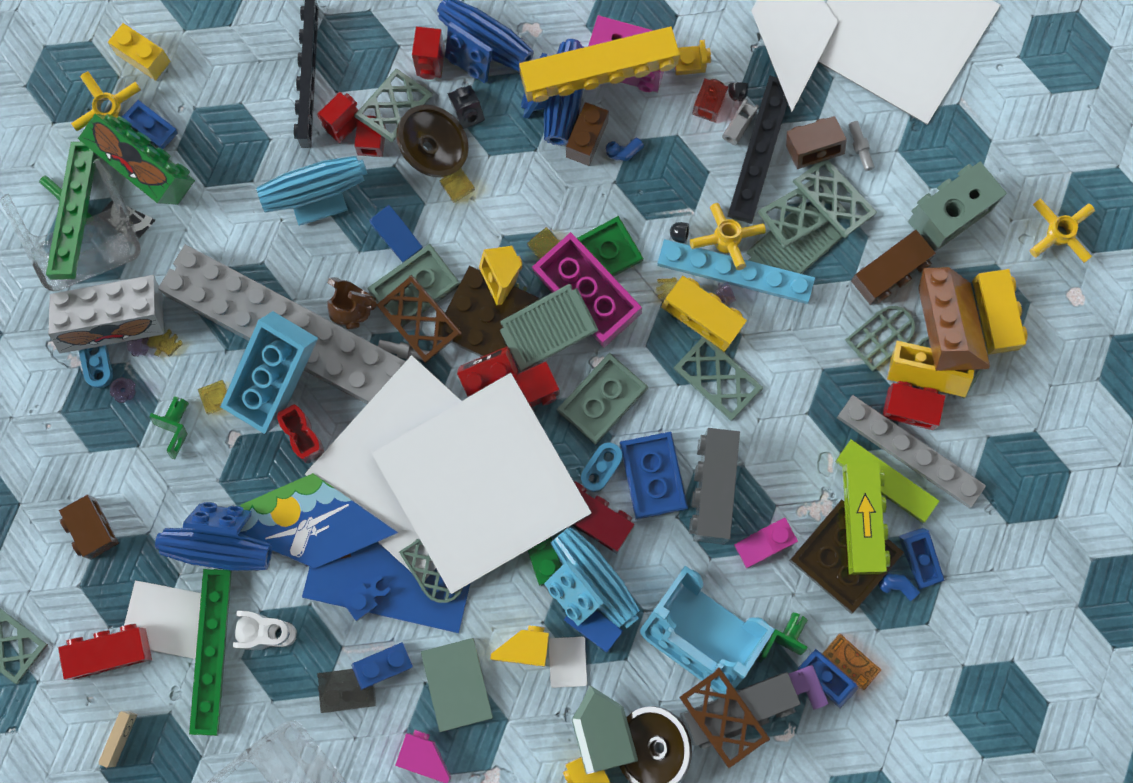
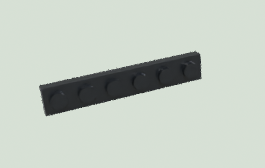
M305 0V5L300 7V18L304 23L303 29H299V43L302 44V52H298L297 60L298 67L301 68V76L296 78L297 91H300L299 100H295V114L298 115V124H294L293 133L294 139L298 140L301 148H312L319 6L317 0Z
M769 75L727 215L729 218L752 224L788 104L778 77Z

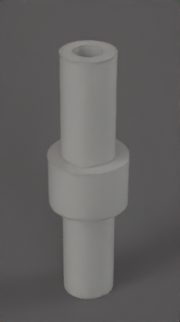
M853 121L848 126L854 140L853 147L855 153L859 154L864 170L870 171L875 168L869 153L870 145L867 138L863 137L858 121Z
M384 340L379 341L378 347L389 353L397 354L399 358L408 359L412 355L415 359L423 360L408 343L400 342V344ZM422 350L425 355L430 352V351Z

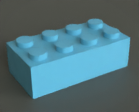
M274 311L259 319L220 407L264 434L269 432L279 424L277 413L287 407L318 338Z

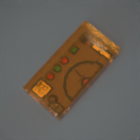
M840 633L821 653L855 682L862 691L870 685L881 671L876 664Z

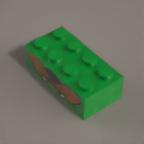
M94 114L78 137V140L156 203L178 205L195 182L189 176L190 171L179 163L174 164L169 160L171 156L163 149L153 147L150 144V138L146 135L130 128L132 124L121 116L116 118L110 114H106V116Z

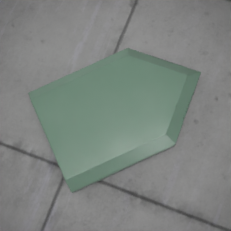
M589 686L582 703L571 719L586 775L638 761L624 707L594 687Z

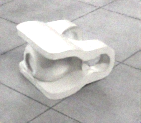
M237 611L236 616L241 618L238 620L235 630V637L238 642H233V648L262 650L270 646L288 647L295 642L297 631L291 623L268 618L249 611ZM281 628V636L277 639L276 631Z

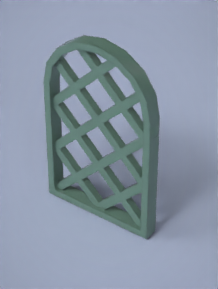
M416 539L415 542L399 551L420 585L421 590L431 600L438 603H447L461 594L463 588L454 592L456 594L454 597L449 598L450 591L448 588L438 586L441 575L438 571L428 570L429 562L432 561L429 554L427 556L418 554L419 546L423 545L420 539ZM416 544L414 553L406 552L407 549ZM405 555L413 556L412 566ZM417 558L426 559L424 569L415 567ZM415 571L423 572L422 582ZM427 574L436 575L434 585L425 583ZM425 587L433 588L432 595L426 590ZM436 591H446L445 599L435 598Z

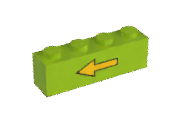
M879 463L846 464L842 468L849 575L882 574L887 572L886 567H890V553L885 551V540H888V526L883 524V513H886L887 506L886 498L881 495V486H884L885 483L884 471L880 470Z

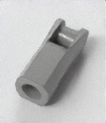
M747 99L743 100L722 135V138L732 145H737L759 108L758 105L754 107L747 103ZM741 112L748 114V119L741 116Z

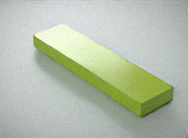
M852 439L835 461L841 467H844L846 464L879 463L880 470L884 471L885 476L884 486H881V495L921 523L926 522L939 503L938 499Z

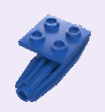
M442 0L437 8L439 13L438 19L448 27L445 58L453 65H457L468 72L471 77L486 83L488 81L491 60L520 72L519 63L532 60L534 51L520 37L480 9L459 0Z
M567 39L566 42L560 43L557 54L584 48V46L576 39ZM542 53L540 58L547 57V54ZM583 89L575 90L567 96H550L542 102H528L524 93L521 102V108L525 109L523 118L528 119L533 111L544 109V140L552 145L565 146L579 116Z
M213 502L198 504L183 522V528H164L162 533L157 534L155 540V548L159 549L160 555L190 565L230 571L268 570L272 555L271 543L240 534V531L251 517L252 511L244 510L240 506L220 507Z

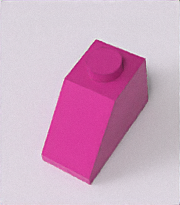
M783 518L739 541L734 546L747 569L794 545L798 540L786 518Z
M414 730L413 734L406 733L395 766L443 783H450L451 775L436 743L429 740L430 734Z

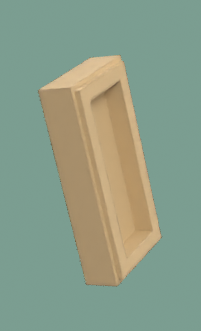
M130 711L119 712L99 759V765L106 768L116 767L137 714Z

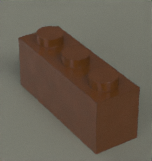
M914 230L857 272L851 282L870 305L876 300L881 303L892 294L890 291L897 285L901 288L911 281L912 277L910 275L918 270L919 273H922L923 268L930 267L932 265L930 260L936 253L920 233Z

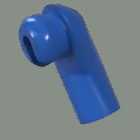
M636 137L626 146H621L615 141H611L606 145L605 149L610 159L628 161L644 147V144Z
M886 574L879 582V587L883 592L889 593L891 590H900L909 601H912L920 594L917 588L904 575Z

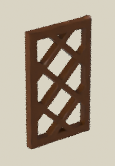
M412 275L377 304V307L425 363L462 334ZM413 284L419 291V297H404L405 289ZM390 301H399L398 315H391L384 306ZM404 301L418 302L417 316H403ZM423 303L431 304L436 310V317H421ZM402 320L416 321L415 335L407 334L401 327ZM421 321L435 322L434 336H420ZM440 323H447L454 332L448 337H439ZM419 340L434 341L433 349L425 355L418 347Z
M720 667L679 697L728 768H731L765 742L770 741L764 729ZM719 676L727 687L726 694L710 692L711 681ZM694 693L704 695L702 712L696 711L687 699ZM709 696L725 698L723 715L706 712ZM730 699L736 700L744 711L743 719L727 716ZM705 717L722 719L719 736L711 734L704 724ZM726 720L742 723L740 740L724 738ZM747 724L754 725L761 735V738L754 743L745 741ZM723 742L739 744L738 755L730 760L722 749Z

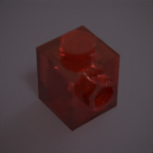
M704 78L692 115L716 123L727 95L728 86H725L719 80Z

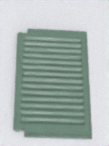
M812 204L805 206V210L819 213ZM791 212L784 218V222L798 225L799 214ZM804 215L802 227L809 228L816 224L818 219ZM827 223L788 247L782 248L770 230L746 253L751 257L748 261L803 274L839 242L843 236L830 223ZM782 228V235L788 240L796 235V231Z
M571 284L503 319L501 325L504 328L500 329L520 372L599 331L578 288L572 290Z

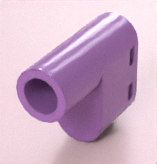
M813 665L789 673L796 694L799 695L806 692L813 710L829 704Z

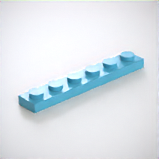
M666 239L663 241L657 266L804 304L809 303L815 277L744 260L746 264L744 269L737 270L729 255L701 248L691 249L689 245Z

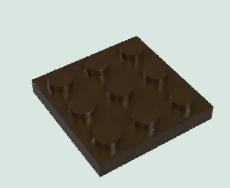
M469 265L445 312L462 332L451 343L480 357L507 347L500 332V329L504 328L501 325V321L535 303L539 298L513 286L503 304L496 305L481 271ZM440 323L439 337H448L454 332L447 323Z
M842 499L789 560L851 614L855 612L887 573L849 575L845 505ZM889 539L885 540V551L890 553V567H886L887 572L904 553Z

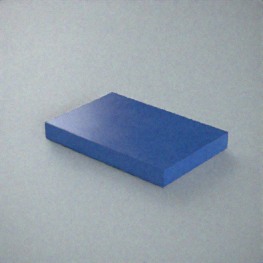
M672 432L620 441L619 444L635 520L688 510Z

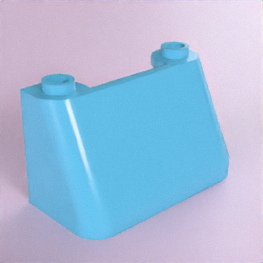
M684 566L641 627V635L647 642L701 681L720 667L733 687L736 688L747 675L775 629L759 617L749 618L745 622L740 620L701 592L704 586L701 575L695 570ZM719 676L711 681L710 687L713 690L726 694L727 687Z

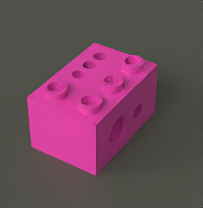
M598 15L588 46L654 30ZM657 70L640 78L635 76L628 77L621 83L638 87L643 92L650 93L653 91L658 93L664 72Z

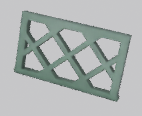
M395 69L356 112L354 117L393 142L396 139L397 128L393 133H390L384 129L383 124L396 123L398 126L401 119L398 108L410 107L411 109L418 105H425L433 93L399 69ZM397 77L404 82V86H392L391 82ZM382 92H388L390 102H378L377 98ZM393 92H406L408 101L396 102ZM412 92H419L424 97L420 101H414ZM368 108H374L376 118H368L363 113ZM379 108H392L395 118H382Z
M829 160L817 163L793 180V183L844 238H847L849 234L877 213ZM825 166L832 174V178L819 176V169ZM805 179L813 180L814 191H809L802 182ZM819 181L832 183V194L820 193ZM837 184L842 185L850 193V197L837 195ZM819 198L832 200V211L827 210L819 202ZM837 201L850 203V214L837 212ZM856 204H860L868 213L865 216L855 215ZM837 218L850 219V227L845 230L837 221Z
M811 180L804 184V186L809 189L814 186V181ZM819 181L822 193L832 194L827 184ZM799 188L758 211L782 248L788 247L829 223L820 211L817 213L805 210L808 198ZM795 196L802 197L801 208L788 206L787 201ZM819 198V202L824 207L825 203L832 205V200ZM837 201V212L846 213V209ZM774 208L780 209L779 221L771 219L767 212ZM785 211L799 214L798 225L784 222ZM804 215L818 219L817 223L811 227H802ZM782 228L795 230L796 235L786 240L782 235Z
M703 336L673 368L730 421L741 412L759 391L763 390V386L724 351ZM704 343L715 351L714 357H700V348ZM715 361L716 375L701 376L700 362ZM720 361H726L735 369V375H720ZM686 362H696L697 376H690L682 369ZM736 379V394H721V380ZM740 379H746L755 387L751 393L741 394ZM701 380H716L717 394L711 395L701 386ZM737 398V408L731 413L722 405V399Z
M0 608V673L17 685L48 644ZM7 621L17 629V636L3 638L2 622ZM29 638L39 645L32 654L25 655L23 639ZM18 640L19 656L5 658L4 642ZM20 660V670L14 676L6 669L5 662Z

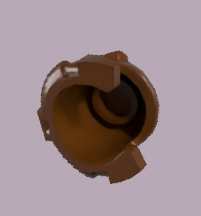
M336 277L329 278L327 283L335 288L333 297L327 301L330 320L338 325L346 326L347 329L359 328L360 323L368 319L371 310L376 308V298L350 281L341 280Z

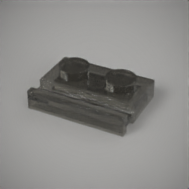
M353 669L317 673L321 713L376 706L374 685L361 690Z

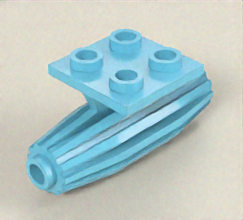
M357 156L324 160L286 172L260 185L256 189L265 213L293 209L298 225L301 226L348 211L342 192L365 181L363 175L368 173L363 159L358 160Z
M571 526L551 542L563 565L544 585L548 588L550 595L560 603L567 616L577 626L583 623L597 609L619 628L624 625L627 629L639 619L636 614L640 610L623 580L597 548Z

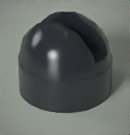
M737 82L728 84L729 97L733 101L739 100L740 102L746 99L748 83Z
M676 222L670 228L671 238L679 243L687 242L689 223Z

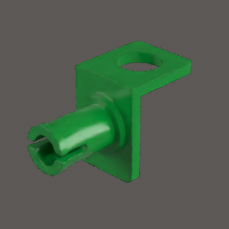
M176 396L173 397L165 416H158L153 413L149 416L153 425L175 433L167 448V453L174 460L188 435L184 425L179 422L189 406L186 400L181 398L178 401L179 397Z
M793 612L783 632L777 629L774 630L757 661L761 663L766 658L773 642L798 655L806 652L808 647L800 643L798 638L808 620L802 616L796 625L800 614Z

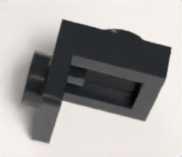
M471 85L460 87L453 92L447 93L463 129L485 120L479 99Z

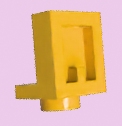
M699 40L698 46L678 48L680 57L678 65L675 66L676 75L706 72L707 63H711L710 48H706L705 40Z

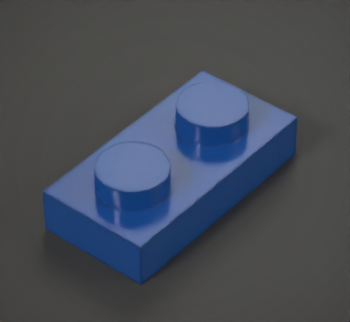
M139 100L122 116L132 124L130 128L150 138V143L156 148L164 149L178 134L175 127Z
M403 642L351 664L361 690L413 668Z

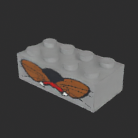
M154 275L50 294L48 334L59 354L164 334L163 294L158 289L159 285Z

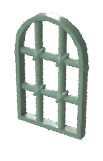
M888 306L876 312L871 319L847 337L845 341L871 371H874L893 354V351L889 354L884 349L886 348L885 345L896 336L901 342L907 343L914 334L915 322L912 315L904 308ZM887 310H898L888 320L882 314ZM904 313L909 318V321L896 330L892 325V321ZM879 316L883 320L882 325L870 333L865 326ZM911 325L910 336L905 340L901 335L902 331ZM888 326L892 331V335L880 344L875 338L876 334ZM863 330L867 334L866 338L855 346L850 339ZM871 339L876 345L875 349L867 356H864L858 349ZM881 350L886 357L873 367L868 359Z

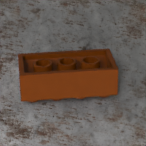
M950 267L923 268L918 289L935 370L989 369L990 363L971 283Z

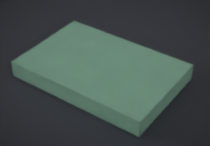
M428 244L367 289L376 298V302L379 303L412 275L437 303L457 289L460 282L432 245ZM411 284L405 289L404 297H419V291ZM390 301L384 307L391 315H398L399 301ZM404 301L403 316H417L418 302ZM423 303L422 313L432 307L430 303ZM402 320L401 327H404L411 321Z
M609 352L557 408V412L596 446L645 393L648 386Z
M474 638L420 651L439 732L493 718Z

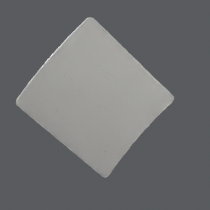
M550 638L551 687L586 686L585 638Z

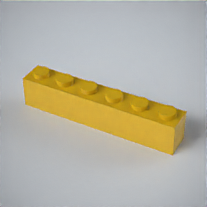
M672 26L522 62L519 63L527 101L542 102L554 95L567 96L575 90L583 88L585 90H592L600 84L608 82L616 84L632 76L640 78L657 70L669 71L678 65L680 54Z

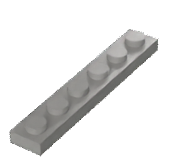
M854 395L850 397L837 416V419L968 508L974 505L986 487L985 484Z

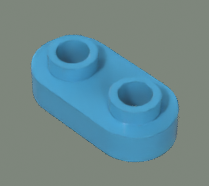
M107 345L98 346V353L96 355L91 354L92 349L96 347L79 350L84 379L94 388H104L113 379ZM99 372H103V373H104L103 378L100 379V380H97V378H96L97 374H98Z
M604 443L600 445L582 471L581 483L587 488V491H601L620 465L622 452L616 444ZM611 453L614 459L607 462L604 460V455ZM597 475L599 481L593 484L589 481V477Z

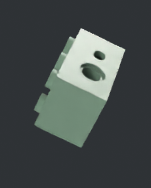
M981 161L973 167L971 164L965 166L957 173L959 175L958 178L953 181L950 178L938 186L937 189L939 191L933 196L930 193L926 194L917 202L918 205L912 209L913 215L908 223L914 230L920 233L934 252L990 213L1007 194Z

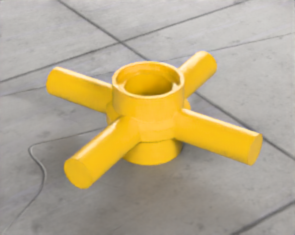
M89 71L83 73L80 78L94 97L92 110L71 124L78 132L87 126L94 114L105 116L110 114L117 118L121 110V103L141 91V88L135 81L115 95L103 93ZM106 100H110L112 109L108 113H103L101 104Z
M1041 198L1033 204L1049 223L1047 236L1030 249L1033 257H1038L1053 244H1067L1083 263L1092 257L1076 238L1078 224L1095 212L1091 204L1084 206L1072 217L1067 215L1057 217ZM1058 226L1063 227L1067 235L1061 234Z
M714 203L710 206V210L718 227L715 229L714 234L690 239L691 249L715 244L718 251L730 253L736 269L742 270L746 267V264L738 248L741 239L765 234V225L762 223L741 228L737 221L726 219L720 204Z

